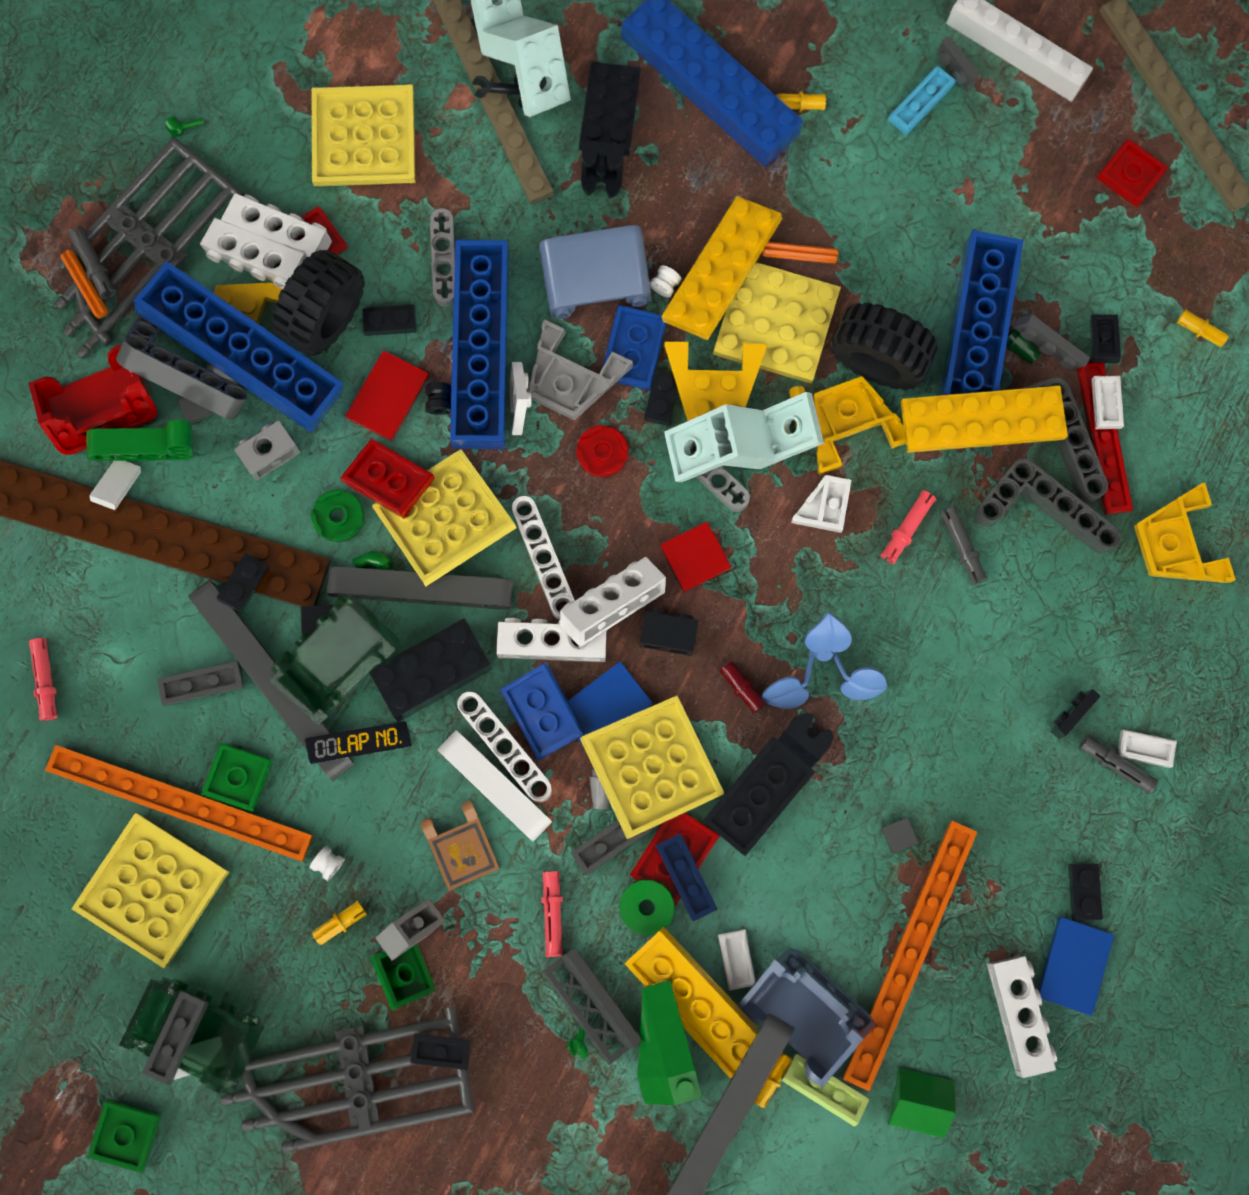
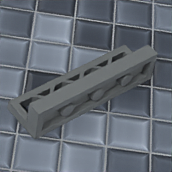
M575 948L542 972L608 1065L642 1041ZM563 964L569 972L568 983L558 982L552 971ZM572 989L583 991L586 996L585 1007L573 1003L571 1000ZM589 1012L598 1013L603 1019L602 1030L591 1028L588 1023ZM606 1035L616 1037L622 1045L613 1055L605 1047Z

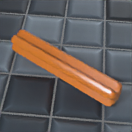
M768 241L762 251L764 257L835 264L838 260V249Z
M71 249L63 252L61 259L94 316L101 319L108 315V308L100 298L92 281L88 279L87 272L75 252Z

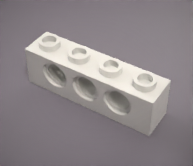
M234 193L221 218V221L302 252L306 257H310L311 253L315 251L328 250L332 242L326 232L327 229L322 225L306 223L300 216L290 213V215L284 214L272 204L262 205L250 195L243 197ZM259 216L256 221L251 222L254 217ZM282 225L281 229L274 231L277 226ZM305 235L303 239L296 241L297 237Z
M216 218L212 221L200 243L210 260L216 263L225 262L238 272L243 270L250 272L258 280H270L281 289H284L287 279L292 276L295 268L300 266L306 258L302 252Z
M647 557L638 562H632L625 570L617 575L610 576L600 586L589 589L581 598L567 603L560 610V626L581 647L664 594L666 577Z
M505 618V622H498L497 656L498 658L605 662L606 631L585 645L578 647L573 645L571 642L572 638L560 626V620L558 624H548V620L532 619L531 623H521V619ZM524 632L530 633L533 636L532 641L526 645L518 642L519 635ZM551 633L557 634L560 637L559 642L553 646L545 643L546 636Z
M1016 956L987 963L1016 1075L1026 1078L1055 1071L1054 1062H1057V1056L1054 1047L1049 1045L1048 1042L1049 1026L1046 1018L1041 1016L1039 1006L1042 1005V1000L1038 989H1034L1032 977H1034V970L1031 962L1027 961L1025 956ZM1017 979L1020 981L1022 989L1019 994L1014 995L1010 987L1011 983ZM1022 1008H1026L1029 1012V1018L1025 1023H1021L1018 1019V1013ZM1030 1036H1034L1037 1042L1035 1049L1032 1051H1028L1026 1048V1040Z

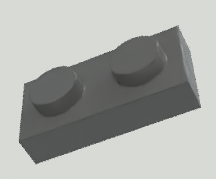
M950 36L941 41L937 52L938 59L943 66L950 70L956 83L962 85L967 92L975 86L980 73Z

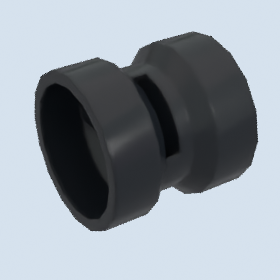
M445 382L426 384L425 394L428 396V401L425 403L426 413L432 415L451 413V402L449 401L451 385Z

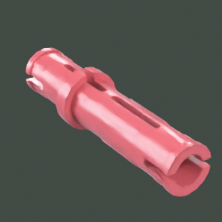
M924 490L921 491L899 528L892 532V539L881 553L883 559L888 557L886 560L888 563L895 564L905 546L910 545L912 542V535L932 504L936 501L933 495L928 498L931 493Z
M35 638L29 640L36 689L33 693L34 697L37 698L39 720L49 721L58 718L55 705V695L57 692L56 688L53 687L47 639Z
M560 871L542 872L543 897H541V903H544L545 957L563 956L561 902H563V896H560Z

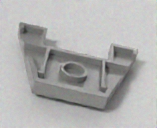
M544 319L541 328V338L537 347L536 363L533 367L528 392H531V400L572 420H576L632 369L633 361L612 352L599 374L555 354L566 332L564 328Z

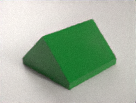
M418 944L394 960H391L385 951L370 957L392 1011L437 991Z
M899 1067L888 1125L945 1138L956 1113L955 1081Z

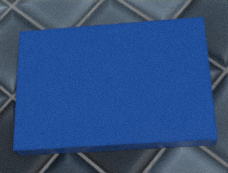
M618 305L603 366L610 354L614 352L633 361V367L616 383L651 391L667 323L663 322L661 314Z
M618 662L569 700L574 713L586 733L585 735L653 705L652 701L621 662ZM579 737V738H578V741H579V742L581 743V745L583 746V744H582V742H581V740H580L581 737Z
M548 663L541 664L500 689L537 760H542L586 734Z
M1058 917L1038 988L1041 999L1092 1016L1114 935L1063 917Z

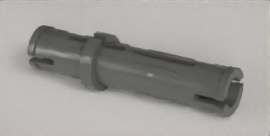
M76 226L79 232L77 235L73 227L68 231V236L71 238L87 269L88 279L95 284L101 299H108L106 292L110 298L116 294V290L107 276L108 270L106 266L101 264L84 228Z
M956 506L947 508V512L943 510L940 512V515L960 556L958 560L960 564L964 565L971 584L976 585L981 583V580H987L988 577L978 559L980 554L974 550Z
M1086 735L1081 741L1078 749L1097 760L1098 765L1101 767H1108L1147 794H1150L1157 786L1158 779L1153 778L1116 754L1115 749L1112 747H1105L1091 738L1090 735Z

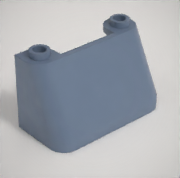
M630 225L548 238L540 242V261L550 318H568L575 311V306L624 298H626L627 303L632 304L634 307L644 306L651 302L652 295L644 239L640 226Z
M793 948L787 949L774 960L738 1005L755 1024H762L767 1015L771 1013L794 1027L795 1029L788 1043L807 1060L804 1063L807 1078L821 1087L828 1082L875 1026L873 1018L802 953Z

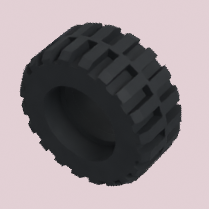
M319 250L311 253L310 257H306L302 264L295 268L294 273L287 279L284 289L281 290L278 296V302L274 306L275 312L272 315L273 330L279 338L306 355H320L323 351L328 350L331 344L335 343L341 333L346 330V326L353 319L354 313L359 307V301L363 296V288L365 287L364 276L361 270L332 251Z
M867 302L863 304L856 303L845 310L830 342L832 354L835 355L837 361L842 362L844 367L851 369L857 375L865 377L866 380L874 381L879 385H886L893 389L901 388L902 390L915 389L924 382L938 351L935 336L932 335L928 328H924L922 323L911 319V316L905 313L897 312L896 309L886 308L880 304L872 305Z

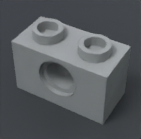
M279 420L275 423L266 424L262 427L260 433L254 437L243 439L238 444V447L234 449L256 482L301 453ZM267 444L272 445L268 453H260L263 446Z
M427 899L392 922L376 939L390 959L394 960L429 936L445 920L430 899Z

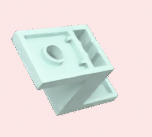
M471 0L482 55L515 65L524 115L531 117L570 101L558 25L524 16L521 0H498L495 4H493L492 0ZM545 76L547 83L546 86L541 90L540 82L542 78Z
M804 392L765 410L726 404L664 432L675 482H684L723 465L762 469L824 444L813 396L809 392ZM795 420L797 423V429L792 434L790 432L789 426L791 422ZM693 442H695L697 446L694 455H692L690 452V447L692 446Z

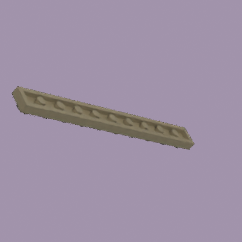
M432 0L471 83L476 76H483L489 82L500 83L488 56L481 53L477 33L461 1ZM473 85L475 92L479 88L482 89L479 85ZM487 93L484 98H479L529 204L533 205L553 196V190L507 95Z
M1112 0L1102 5L1099 10L1100 14L1230 213L1248 205L1249 186L1126 0Z

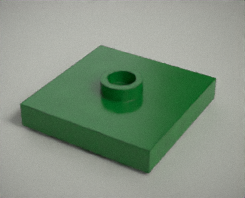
M220 743L201 795L255 812L274 760Z
M106 1099L87 1158L143 1173L162 1114Z

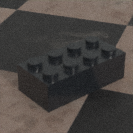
M463 618L368 672L394 719L400 722L488 673L493 668L467 621Z

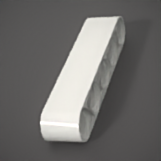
M520 496L515 499L512 505L514 519L552 614L557 620H560V612L556 609L557 605L560 602L569 603L575 600L535 502L530 497ZM522 506H529L532 511L530 514L522 516L518 514V509ZM531 530H539L542 533L537 540L529 539L527 534ZM545 553L551 556V560L547 564L537 562V557ZM550 578H558L561 581L558 588L552 589L546 585Z
M474 692L462 694L458 699V709L530 799L537 803L547 801L552 794V787L548 779L479 695ZM469 699L478 701V707L473 712H466L464 710V703ZM485 720L495 722V728L490 733H483L481 731V724ZM505 740L512 743L510 753L500 754L498 752L499 743ZM524 761L530 765L529 772L522 776L515 773V766L517 763ZM538 782L544 783L547 786V792L542 797H536L532 794V787Z
M457 730L437 749L532 842L552 823L538 807Z

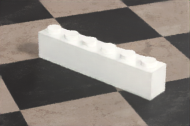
M957 0L952 7L947 25L1071 102L1093 70V67L985 0Z

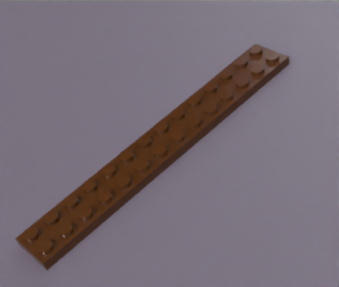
M0 461V517L222 584L227 582L244 554L247 553L269 565L270 568L256 589L255 594L299 607L316 606L331 564V560L127 498H123L116 510L90 501V494L94 488Z

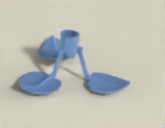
M827 612L821 621L812 627L805 636V645L810 651L804 680L800 683L796 677L779 679L763 692L761 698L767 704L782 709H793L804 704L809 697V692L804 687L808 685L815 657L820 661H828L832 657L834 658L843 678L846 680L840 686L841 692L850 699L867 700L883 693L888 685L884 674L875 668H859L851 676L846 673L837 652L845 651L851 645V634L842 621L830 612Z

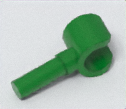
M170 117L165 121L167 130L174 137H179L188 128L204 125L202 118L180 123L176 117Z
M581 1026L576 1038L568 1042L567 1048L573 1058L578 1051L579 1056L584 1059L589 1051L583 1042L585 1031Z

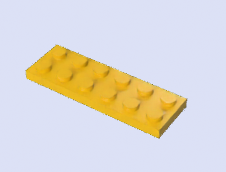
M736 196L661 316L663 322L708 340L780 224L782 214Z
M1060 386L905 398L901 400L907 453L1065 440L1068 437Z
M663 926L624 964L644 986L670 979L683 1028L732 1079L759 1028Z

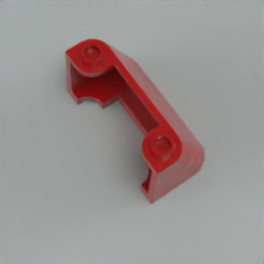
M122 344L113 347L107 354L111 367L64 387L53 377H42L28 383L38 423L60 453L72 455L85 450L86 432L88 430L136 428L152 421L156 417L157 409L145 379L120 366L116 360Z

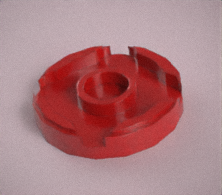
M606 425L590 427L581 435L577 443L576 455L580 466L585 472L594 477L605 478L615 475L623 469L628 458V444L626 438L619 430L607 427Z

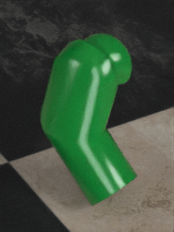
M369 551L352 559L355 568H366L372 565L378 567L379 570L392 569L391 558L387 554L378 551Z

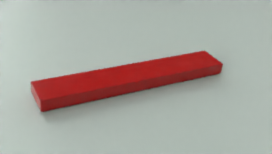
M1090 362L1085 367L1076 368L1089 437L1108 483V489L1101 497L1104 514L1128 513L1133 511L1118 430L1095 429L1092 378L1094 376H1107L1105 364Z

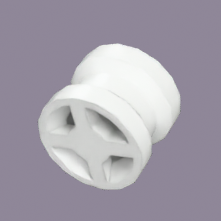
M662 265L657 271V277L652 278L650 281V287L659 295L670 298L674 293L673 288L680 284L682 278L675 270Z
M325 846L312 861L310 869L322 873L323 878L329 881L340 869L345 859L340 855L335 856L332 853V849Z

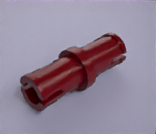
M733 661L719 671L734 689V695L740 696L753 714L766 705V702L762 700L751 686L753 682L743 676Z

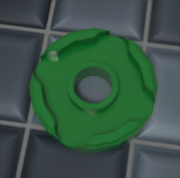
M339 489L327 491L318 497L311 511L312 525L317 533L327 541L336 543L349 541L355 537L362 529L365 519L364 509L358 498L349 492ZM335 510H342L345 512V517L340 522H333L331 514Z
M642 878L632 882L625 889L620 900V914L624 923L632 931L642 935H653L663 926L666 928L675 913V900L671 890L658 880ZM645 899L651 900L655 905V911L652 913L643 912L640 908V902Z

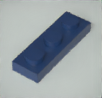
M681 833L656 845L692 922L718 910Z

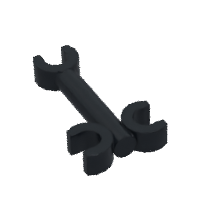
M517 74L514 76L515 84L493 83L483 76H476L472 81L473 85L482 87V89H477L474 94L477 98H484L487 93L520 95ZM520 96L518 99V105L520 106V108H523Z

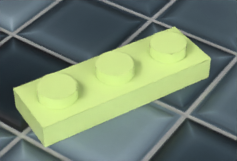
M796 1053L792 1057V1062L781 1081L854 1127L858 1125L870 1099L833 1076L823 1087L811 1082L805 1075L804 1063L807 1060Z

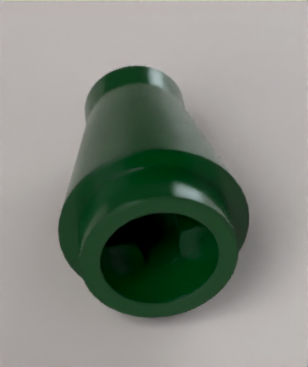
M1015 328L1008 334L1006 348L1026 360L1029 364H1032L1042 354L1032 341L1024 339Z

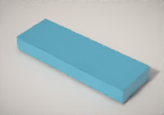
M937 65L891 113L888 121L907 136L955 85L956 80Z

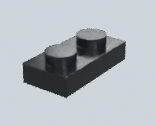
M414 304L362 308L365 336L417 333Z
M1092 314L1090 318L1092 363H1119L1121 351L1118 315Z
M655 369L644 421L670 426L678 391L672 372Z
M245 553L216 597L217 601L242 613L269 571V565Z
M1094 689L1085 693L1080 691L1071 700L1070 703L1073 705L1068 712L1062 711L1055 718L1053 723L1056 726L1051 732L1058 739L1067 736L1101 696Z
M1069 864L1072 920H1103L1099 864Z
M415 1033L410 1063L468 1070L472 1040Z

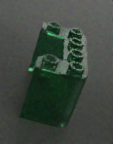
M343 594L333 604L329 611L331 614L329 616L326 613L321 615L314 623L317 628L311 634L304 632L295 642L297 647L291 653L286 650L271 668L274 673L269 681L317 725L328 717L329 714L327 712L334 706L336 707L340 700L376 664L378 665L382 662L383 657L387 659L396 650L400 640L353 594H350L348 597Z
M163 977L161 981L150 979L119 1046L130 1051H134L137 1048V1050L145 1053L144 1055L150 1057L180 991H186L209 1002L179 1069L199 1078V1081L202 1083H208L207 1088L217 1093H234L265 1028L264 1025L260 1024L262 1018L251 1013L236 1012L238 1007L228 1002L222 1001L221 1004L211 1001L213 995L202 990H197L194 993L187 989L189 984L175 978L171 980Z

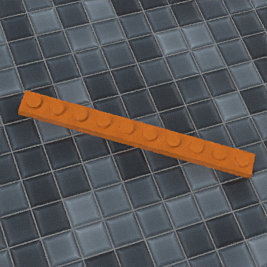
M55 745L45 771L301 862H304L313 839V835L58 745Z
M955 821L949 822L869 1012V1015L875 1022V1026L853 1051L842 1076V1079L867 1091H870L974 842L977 834L976 831Z

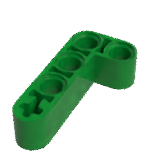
M184 420L168 421L166 428L91 429L86 432V458L92 461L189 460L194 457L192 425Z

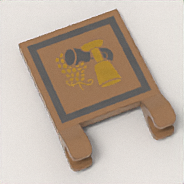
M471 801L461 805L468 821L463 825L438 835L432 819L423 820L420 824L448 891L500 869Z

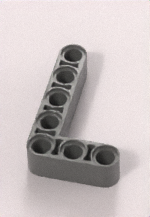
M139 315L125 336L116 360L119 365L224 418L236 419L247 399V392L237 384L155 344L161 329Z
M1052 378L1021 388L1061 387L1064 414L1067 415L1069 420L1066 421L1067 434L1076 438L1078 445L1072 444L1068 437L1065 440H1056L1079 499L1085 503L1097 501L1106 493L1108 483L1068 383L1062 378ZM1078 460L1084 461L1087 464V469L1081 468ZM1088 484L1095 486L1097 489L1096 494L1089 491Z
M1028 459L1017 460L974 512L975 521L980 526L990 527L1003 516L1016 498L1022 494L1096 553H1107L1117 546L1121 540V534L1114 525ZM1016 469L1023 470L1026 478H1020L1016 474ZM1037 485L1043 486L1046 489L1047 494L1043 495L1039 493L1037 490ZM1000 488L1008 490L1010 498L1003 497L1000 494ZM1058 501L1067 505V511L1059 508ZM984 508H990L994 512V517L986 516L983 511ZM1079 518H1084L1088 522V528L1081 526ZM1100 534H1104L1109 538V545L1101 541Z

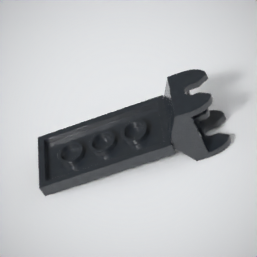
M591 62L579 141V150H582L581 186L583 192L588 196L595 191L596 184L599 182L605 183V191L609 198L615 197L621 189L624 155L630 156L641 67Z
M810 713L796 717L778 739L772 736L703 819V822L744 856L748 854L815 773L812 767L820 760L832 743L833 733L831 729L817 733L815 728L810 727L813 715Z

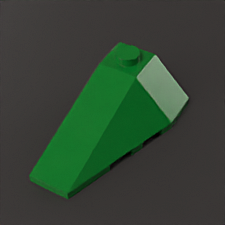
M670 979L643 986L640 1018V1038L642 1041L639 1043L637 1077L644 1103L678 1105L702 1098Z

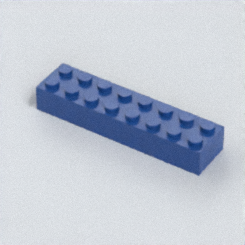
M645 0L622 22V39L765 168L800 135L803 120L669 0Z
M972 230L966 241L940 396L999 391L1024 240Z
M455 240L450 442L453 449L505 450L509 292L508 240Z
M168 261L164 263L134 299L137 314L310 433H313L343 393V382Z

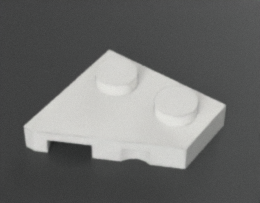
M512 362L509 377L510 412H514L511 427L512 435H522L526 408L531 407V392L526 390L528 389V373H524L522 362Z
M825 475L799 511L793 516L791 523L841 533L845 521L851 480Z

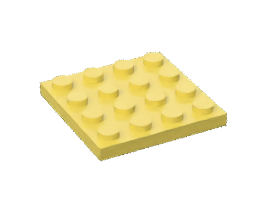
M413 85L312 88V183L314 186L416 183Z
M756 262L726 310L713 355L742 363L743 343L767 344L759 369L812 384L841 287Z
M461 449L427 470L434 475L435 479L404 519L377 503L372 505L425 586H428L516 529L513 520Z
M678 696L580 738L627 839L725 794Z
M135 813L71 909L162 968H167L230 871L142 815Z

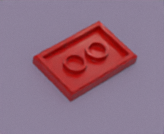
M383 350L345 415L346 419L392 442L430 377L429 373Z
M372 438L340 477L342 483L402 519L406 517L435 479L434 475Z
M687 813L662 823L629 875L635 880L649 878L664 883L672 892L675 906L680 900V896L656 845L681 833L699 870L720 836Z

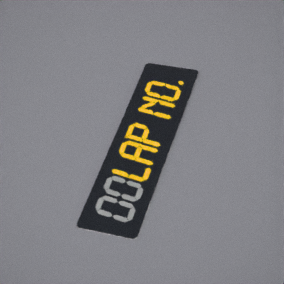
M405 721L305 738L310 764L412 746Z

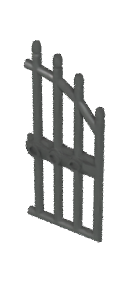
M174 136L85 232L90 243L107 225L117 232L116 236L97 255L102 265L108 261L126 240L137 248L109 278L114 288L121 283L144 256H147L155 263L153 268L101 325L92 314L93 312L74 280L63 292V296L59 297L54 304L59 310H62L67 306L68 301L76 296L79 312L71 320V323L64 328L63 333L67 337L72 336L77 331L76 329L80 328L86 321L93 334L76 353L82 359L88 356L90 350L94 349L100 341L105 346H109L112 343L113 339L108 332L134 305V299L164 263L168 261L179 269L183 264L182 262L187 258L182 252L184 248L223 205L233 197L234 193L244 196V192ZM177 151L185 158L180 166L136 214L125 205L173 152ZM193 166L203 172L204 175L155 229L144 221ZM212 181L223 188L222 192L174 244L163 237ZM73 245V247L71 248V250H73V252H75V254L77 255L78 259L80 260L82 266L84 267L85 271L87 272V269L85 268V265H84V263H83V261H82V259H81L79 253L77 252L75 246ZM61 259L57 266L64 271L67 268Z
M456 1006L444 1008L446 1017L368 1034H365L364 1026L344 1029L335 1032V1041L246 1059L244 1051L233 1053L235 1062L208 1070L209 1078L239 1073L245 1086V1090L222 1095V1105L252 1100L265 1114L256 1119L249 1118L242 1121L243 1130H254L257 1127L263 1128L276 1125L299 1137L297 1140L292 1139L281 1144L283 1152H292L296 1149L311 1148L475 1112L467 1070L456 1069V1074L380 1091L374 1090L372 1074L417 1064L410 1063L411 1054L370 1063L367 1045L414 1036L415 1033L423 1034L448 1028L450 1037L461 1038ZM334 1052L339 1053L341 1069L259 1087H257L250 1071ZM338 1081L344 1082L346 1098L278 1112L265 1098ZM459 1086L462 1103L380 1120L377 1103ZM348 1109L351 1127L316 1134L294 1121Z

